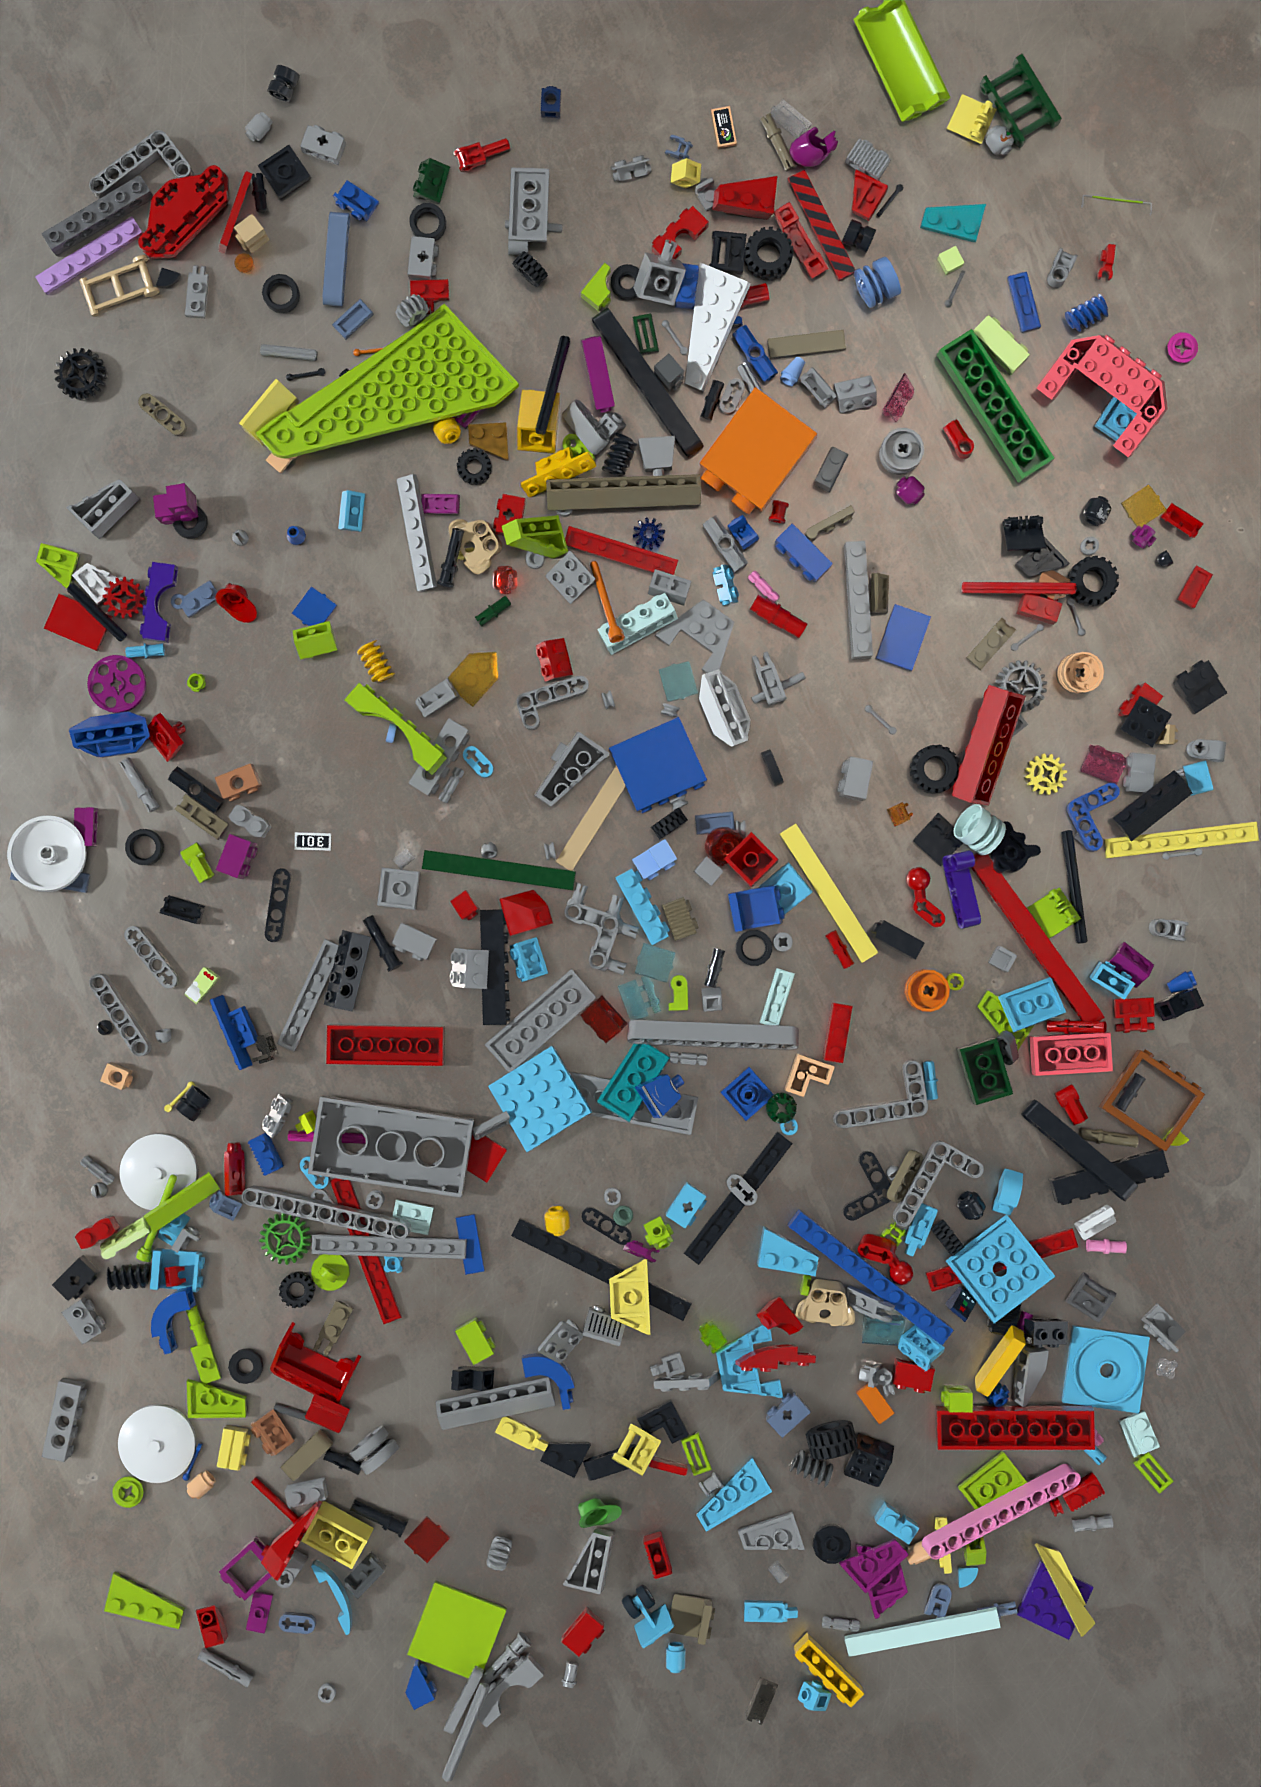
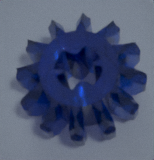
M648 517L645 518V524L639 520L638 524L640 527L634 526V531L638 533L633 534V538L638 539L636 545L643 543L642 549L649 545L650 551L653 550L652 544L659 548L660 544L658 541H664V537L660 535L665 534V530L660 529L662 523L655 525V518L652 519V523H649ZM647 530H651V533L654 532L651 538H647V535L644 536Z

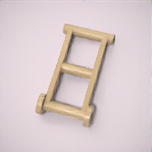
M139 255L133 258L132 264L87 280L86 277L80 279L92 316L99 315L98 311L143 294L145 297L159 294L160 291L158 287L153 286L146 266L148 261L147 255ZM139 268L146 287L124 295L118 275ZM111 278L117 298L96 305L90 286Z

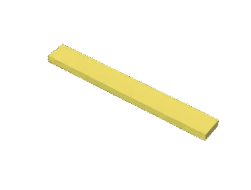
M1257 822L1139 835L1132 842L1127 837L1103 840L1106 858L1259 841Z
M797 824L780 833L783 841L861 963L876 955L878 951Z

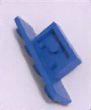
M223 995L210 999L212 1009L216 1014L238 1069L242 1070L252 1066L253 1064L246 1047L260 1040L246 1007L243 1006L230 1012Z

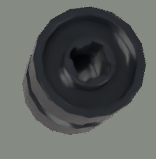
M277 65L273 74L274 80L270 81L267 92L276 99L290 102L294 93L292 87H296L300 75L289 67Z
M852 219L842 243L851 247L856 245L858 250L867 253L876 229L869 226L862 227V223ZM860 233L864 235L862 240L858 239Z
M192 1085L185 1093L187 1098L180 1099L175 1108L187 1119L194 1122L201 1114L200 1109H205L212 1100L205 1092Z

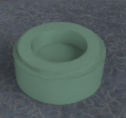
M619 1206L613 1213V1219L618 1225L627 1226L633 1219V1212L627 1206Z

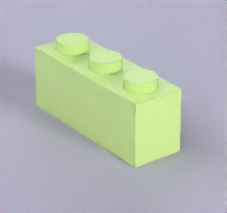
M988 315L973 331L987 353L1005 371L1012 375L1027 360L1030 354L1023 344H1018L1014 340V336L1010 331H1005L1000 326V322L995 317L991 318Z

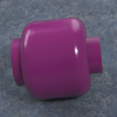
M904 476L897 483L896 494L908 505L912 503L914 505L917 504L925 495L924 486L914 476L908 478Z

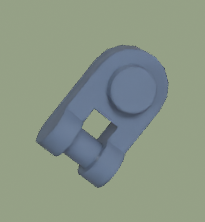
M938 1583L933 1587L928 1603L925 1606L924 1614H933L937 1618L945 1617L952 1597L951 1589L947 1584ZM935 1602L941 1604V1607H934Z

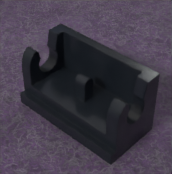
M170 895L164 898L165 903L160 909V914L194 924L201 923L205 909L204 905Z

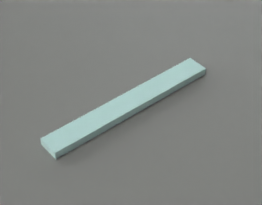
M992 1607L844 1637L848 1656L850 1657L1001 1628L997 1608Z

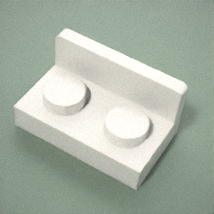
M1106 1204L1075 1222L1074 1225L1082 1239L1086 1240L1116 1222L1115 1212L1112 1207Z

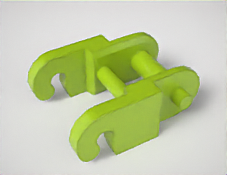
M894 1222L890 1224L891 1227L889 1229L886 1228L880 1237H885L886 1234L890 1235L896 1240L895 1244L898 1247L902 1242L900 1238L906 1235V1230L902 1231ZM893 1229L899 1233L898 1237L891 1233Z

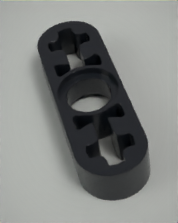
M586 1207L583 1210L582 1220L585 1224L620 1245H626L631 1241L632 1234L626 1226L618 1225L614 1219L594 1207ZM591 1211H593V1216L597 1219L599 1218V1215L602 1216V1218L598 1222V1226L594 1225L596 1223L594 1219H590L589 1221L587 1220V1215H585L586 1212L590 1213ZM605 1220L612 1223V1228L609 1231H604L601 1228V1223ZM617 1225L619 1226L617 1231H619L620 1233L626 1231V1236L628 1237V1239H623L621 1241L619 1239L620 1236L617 1233H615L614 1236L610 1234L614 1232L615 1226Z

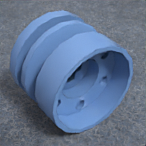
M887 257L873 261V271L868 265L863 266V271L860 268L854 271L857 289L869 308L874 307L876 302L878 304L883 302L882 293L887 299L901 294L899 279Z

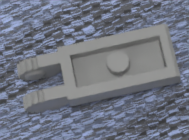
M767 651L763 653L764 660L767 663L766 666H760L756 655L752 656L768 706L787 700L775 665L772 663Z
M853 1286L847 1287V1304L853 1310L873 1319L892 1322V1317L880 1312V1309L894 1311L895 1306L893 1304L882 1301V1299Z

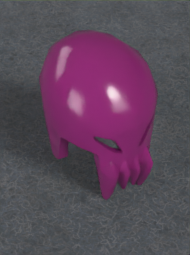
M813 127L791 143V157L796 163L804 167H814L821 164L838 145V140L834 137L836 131L821 139L815 136L819 132L818 128Z

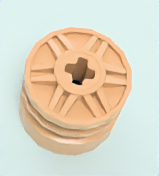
M1079 652L1066 656L1060 662L1057 670L1059 683L1064 689L1073 693H1085L1094 690L1100 685L1104 675L1102 662L1097 656L1089 652ZM1081 669V676L1076 677L1077 672L1075 670Z

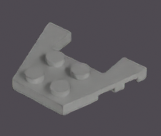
M703 599L678 617L677 620L657 632L655 636L669 646L680 630L685 632L713 653L702 668L704 672L709 673L720 670L734 621Z

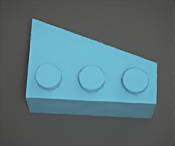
M763 1226L757 1261L758 1267L816 1276L819 1259L816 1253Z

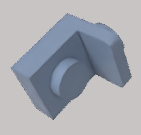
M220 1190L211 1197L209 1207L214 1213L234 1221L242 1206L240 1201L226 1196Z

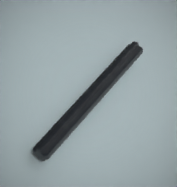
M561 336L535 428L537 434L544 435L547 430L570 344L568 336Z
M1066 830L1062 832L1071 905L1081 918L1074 923L1076 942L1081 944L1086 943L1088 940L1073 831Z

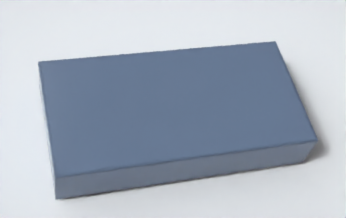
M359 299L332 325L346 340L374 314Z
M733 811L695 815L697 835L735 831Z

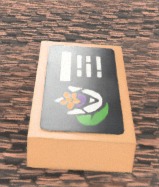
M730 106L711 109L718 149L736 146L737 141Z

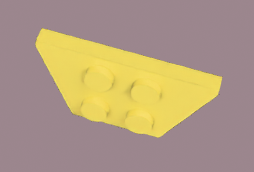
M644 1259L609 1279L611 1319L644 1334L651 1335L647 1259Z

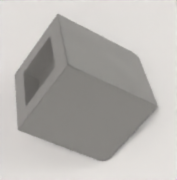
M706 856L694 872L712 886L723 873V870Z
M997 946L988 963L1004 972H1009L1017 955L1001 946Z

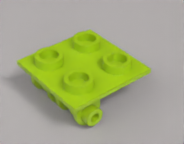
M1060 887L1051 890L1048 895L1027 907L1049 939L1081 919Z

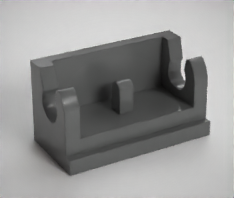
M371 1551L345 1578L344 1581L346 1583L344 1585L359 1599L383 1574L386 1565Z

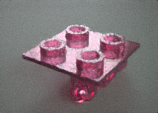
M905 373L883 408V415L886 417L891 415L894 422H897L899 417L904 414L907 402L914 395L915 389Z

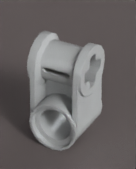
M1063 248L1059 249L1047 278L1048 284L1051 287L1059 288L1063 285L1078 255L1075 254L1073 256L1064 252ZM1054 274H1059L1062 277V279H1056L1054 277Z
M1197 739L1187 745V753L1192 758L1224 762L1226 742Z
M1154 919L1149 924V931L1155 936L1186 941L1184 936L1189 922ZM1159 922L1163 925V930L1160 933L1156 929Z
M294 1550L279 1580L276 1581L277 1585L282 1588L289 1587L297 1574L300 1573L308 1557ZM285 1574H288V1578L286 1580H283V1576Z

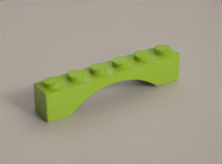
M358 683L344 700L362 716L383 718L397 725L404 732L410 743L413 759L433 775L447 759L443 754L445 750L437 743L434 746L429 743L431 738L424 732L419 734L415 731L417 726L410 720L405 722L401 719L403 714L396 708L391 710L387 707L389 703L382 696L379 698L374 696L375 691L369 685L363 686Z

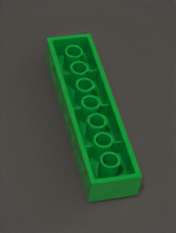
M972 329L939 349L937 357L1018 483L1055 459Z

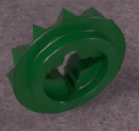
M786 1093L774 1094L769 1098L766 1105L769 1118L776 1123H787L793 1120L797 1113V1104L794 1098ZM776 1102L781 1105L786 1104L785 1110L787 1114L784 1112L777 1113L779 1107Z

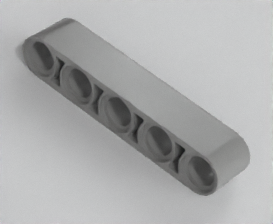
M105 974L93 975L89 980L90 988L131 1052L136 1056L147 1055L152 1049L151 1042L110 978ZM99 977L104 981V985L101 988L96 985V980ZM109 993L114 996L112 1004H109L106 1000ZM118 1010H122L125 1015L123 1020H119L117 1018ZM129 1026H132L135 1029V1033L133 1036H129L127 1034V1028ZM139 1042L145 1045L143 1053L137 1049Z

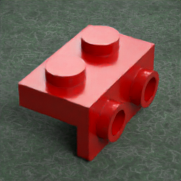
M564 638L547 640L536 645V654L540 661L541 674L545 682L573 675Z

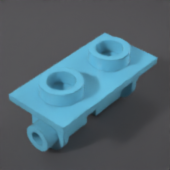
M729 565L713 568L716 586L723 584V588L717 589L720 603L722 602L723 606L729 605L730 602L737 603L739 593L733 583L734 573L732 569L729 568Z

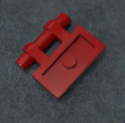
M1154 997L1126 998L1125 1000L1114 999L1115 1018H1122L1123 1020L1122 1024H1115L1116 1032H1147V1030L1155 1029L1154 1022L1147 1023V1017H1155ZM1140 1017L1139 1023H1130V1018Z

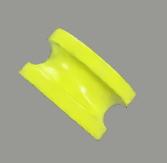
M951 973L946 978L949 988L952 990H960L964 985V979L960 974ZM954 976H957V980L960 981L959 985L956 984V987H953V984L950 983L951 978L954 979Z

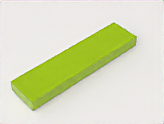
M208 1172L143 1217L155 1233L220 1188Z

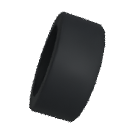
M422 203L412 210L409 223L414 236L434 238L437 241L444 235L446 219L443 211L437 205ZM432 212L438 217L439 226L436 231L423 233L418 229L417 219L422 213Z
M272 275L265 281L262 288L265 303L276 313L290 312L299 302V288L295 281L287 275ZM277 283H286L292 290V297L286 304H276L270 298V290Z
M139 829L128 836L125 843V851L132 862L138 865H151L161 858L164 852V844L156 832L149 829ZM141 836L152 838L156 845L154 854L146 859L138 857L133 850L134 842Z
M749 930L738 938L736 953L743 963L750 966H759L770 958L772 942L764 932ZM758 937L764 941L765 952L760 958L750 959L744 954L743 944L747 938Z

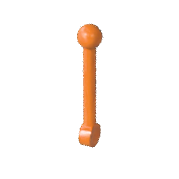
M383 348L367 350L355 349L353 351V354L355 356H360V354L378 352Z

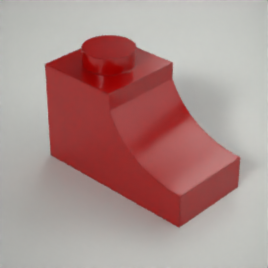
M780 1296L770 1300L756 1314L761 1324L768 1330L778 1327L791 1335L804 1327Z

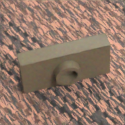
M871 574V612L888 613L889 575Z

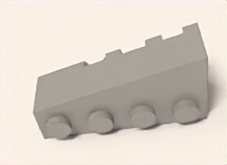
M576 732L534 796L548 806H552L610 753L580 732Z

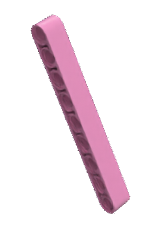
M1062 1464L928 1534L922 1540V1547L932 1559H940L1079 1485L1081 1477L1071 1465Z

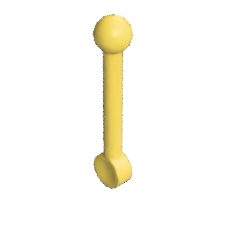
M188 1082L187 1087L170 1104H167L164 1110L166 1112L172 1111L173 1106L184 1096L192 1085L195 1086L194 1082Z

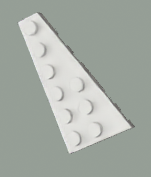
M703 263L699 265L685 384L704 392L751 283Z

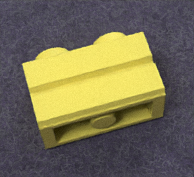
M226 1425L223 1428L217 1467L238 1471L242 1468V1465H246L248 1454H245V1447H249L251 1435H248V1428Z

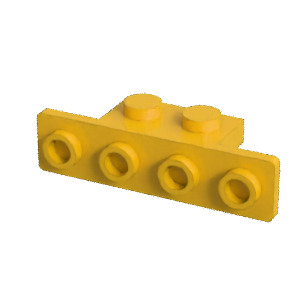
M567 447L535 462L537 475L521 482V487L528 497H532L547 490L546 480L571 479L595 468L596 462L589 452L573 458L571 449Z

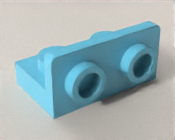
M537 937L510 945V956L515 962L516 975L520 978L521 982L548 974Z
M916 1325L901 1336L898 1349L904 1355H907L925 1371L930 1369L931 1363L943 1354L945 1347Z

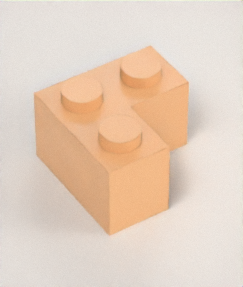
M796 1053L784 1090L804 1097L810 1079L829 1085L835 1067Z

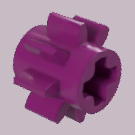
M1146 524L1142 527L1138 525L1131 534L1134 536L1132 541L1140 548L1144 549L1146 545L1150 547L1157 539L1154 537L1156 532Z

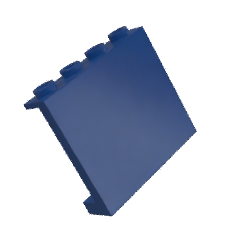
M679 717L609 747V751L637 812L641 810L642 813H645L652 809V805L659 803V806L670 801V797L687 794L686 790L692 787L694 790L705 786L704 782L707 781Z

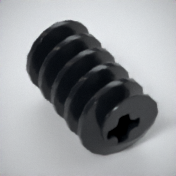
M616 433V436L619 438L613 439V443L616 445L610 446V450L613 452L607 453L610 459L604 461L607 466H603L601 469L608 474L619 476L626 474L622 467L628 468L625 460L631 461V458L627 454H634L630 447L637 446V444L631 438Z
M145 1263L144 1269H141L140 1264H137L136 1270L133 1269L132 1264L129 1265L128 1270H126L124 1265L121 1266L120 1271H118L116 1265L113 1271L109 1267L107 1269V1284L110 1290H115L116 1287L118 1290L123 1289V1287L130 1289L131 1286L137 1289L139 1285L141 1288H145L149 1283V1267L147 1263Z

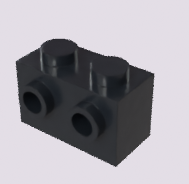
M1024 1318L1025 1342L1031 1344V1347L1042 1348V1345H1047V1347L1059 1348V1345H1067L1068 1321L1059 1318Z

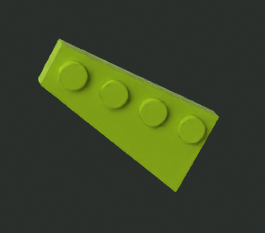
M117 1572L113 1573L105 1604V1612L175 1629L180 1628L185 1608L164 1597H159L147 1588L140 1587L130 1579L127 1580L121 1577V1574Z

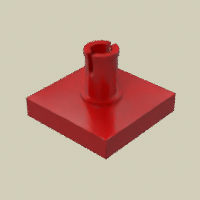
M160 712L154 716L148 725L149 739L168 762L175 757L184 744L179 735L184 733L186 728L184 725L179 727L183 724L180 721L171 726Z

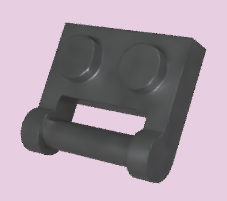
M1083 1272L1065 1301L1099 1323L1117 1293L1107 1290ZM1086 1284L1104 1296V1302L1082 1289L1083 1286Z

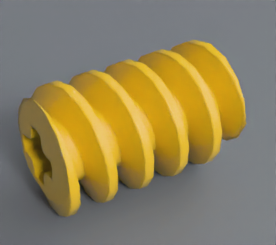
M375 640L363 645L357 651V654L363 655L361 661L366 662L364 667L366 669L371 668L367 672L368 675H374L371 681L381 683L394 676L395 673H388L392 667L384 665L388 659H381L385 653L377 652L381 646H374V643L377 641Z

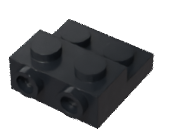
M1200 660L1192 666L1194 668L1189 673L1186 670L1176 676L1178 680L1173 682L1193 714L1198 713L1227 694V691L1218 679L1219 675L1209 660L1206 662Z

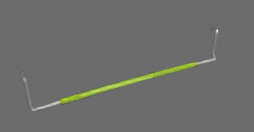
M1083 195L1081 208L1084 205V196L1107 200L1151 204L1150 216L1152 214V203L1090 195Z

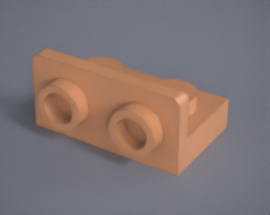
M274 1409L251 1423L253 1427L251 1429L252 1433L257 1439L260 1438L263 1443L262 1448L268 1455H277L294 1442Z

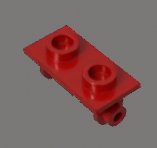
M1173 503L1170 504L1161 516L1165 522L1168 521L1192 538L1197 536L1199 529L1204 524Z

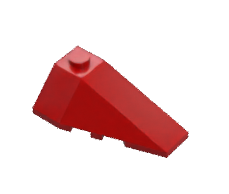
M320 1500L277 1536L270 1546L267 1544L261 1555L264 1557L261 1564L276 1581L279 1580L294 1550L298 1547L304 1533L322 1504Z

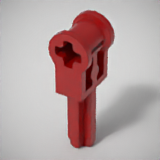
M506 138L482 147L480 142L456 149L454 156L459 161L460 171L466 172L486 164L487 157L509 150L510 144Z

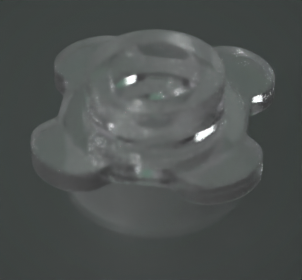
M1165 1357L1160 1358L1158 1369L1156 1370L1157 1375H1164L1169 1379H1173L1178 1363L1175 1360H1167Z

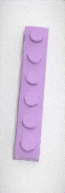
M131 216L41 272L35 278L44 292L49 294L139 238L143 232Z

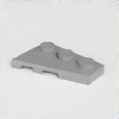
M793 1512L738 1529L744 1550H805Z

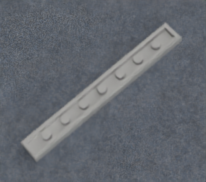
M312 1234V1254L466 1259L467 1239L405 1237L402 1240H397L384 1236Z

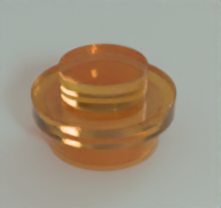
M242 253L235 258L234 264L239 272L247 273L252 270L254 261L249 254Z

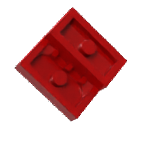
M472 1134L467 1171L487 1183L507 1149L491 1140L488 1136L475 1140Z

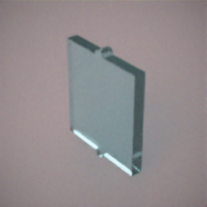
M689 661L680 664L673 663L672 666L659 669L668 702L680 698L684 700L687 696L698 694Z
M643 943L640 956L637 957L638 963L635 973L667 983L670 970L673 969L672 963L675 952Z

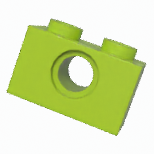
M944 1385V1391H941V1402L944 1403V1407L949 1412H973V1392L967 1385Z

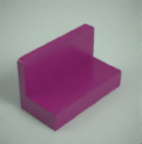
M74 808V826L82 835L85 841L84 846L96 847L98 808Z
M1126 942L1119 946L1116 954L1108 961L1115 966L1114 970L1121 974L1124 971L1132 976L1131 981L1135 983V988L1150 976L1154 967L1152 962Z

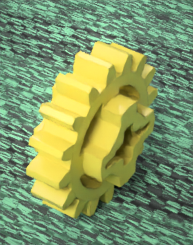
M1044 753L1041 754V759L1035 756V762H1028L1031 768H1025L1029 775L1024 777L1030 779L1027 786L1033 785V792L1038 789L1039 795H1042L1044 791L1046 795H1050L1051 790L1056 793L1058 792L1057 787L1063 788L1061 781H1067V778L1063 777L1067 770H1062L1065 763L1059 764V757L1054 760L1053 754H1050L1046 758ZM1044 762L1052 763L1054 766H1047ZM1036 767L1038 771L1036 776L1034 777V770ZM1044 771H1049L1048 778H1043ZM1058 772V779L1055 781V774ZM1038 783H1045L1048 787L1040 786Z

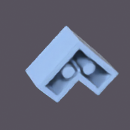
M666 839L632 859L642 878H648L649 881L658 876L657 871L662 868L666 871L675 866L674 861L677 860Z

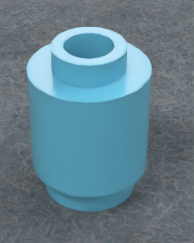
M681 1642L668 1643V1648H666V1668L672 1673H680L685 1669L686 1649Z

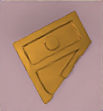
M506 422L468 425L469 444L471 446L501 457L503 460H509Z

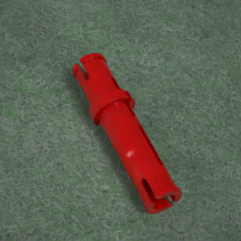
M1070 1019L1047 1021V1032L1106 1034L1107 1031L1106 1021H1070ZM1080 1026H1090L1093 1028H1080Z

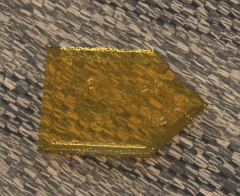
M497 652L469 653L448 677L460 697L472 707L498 680Z

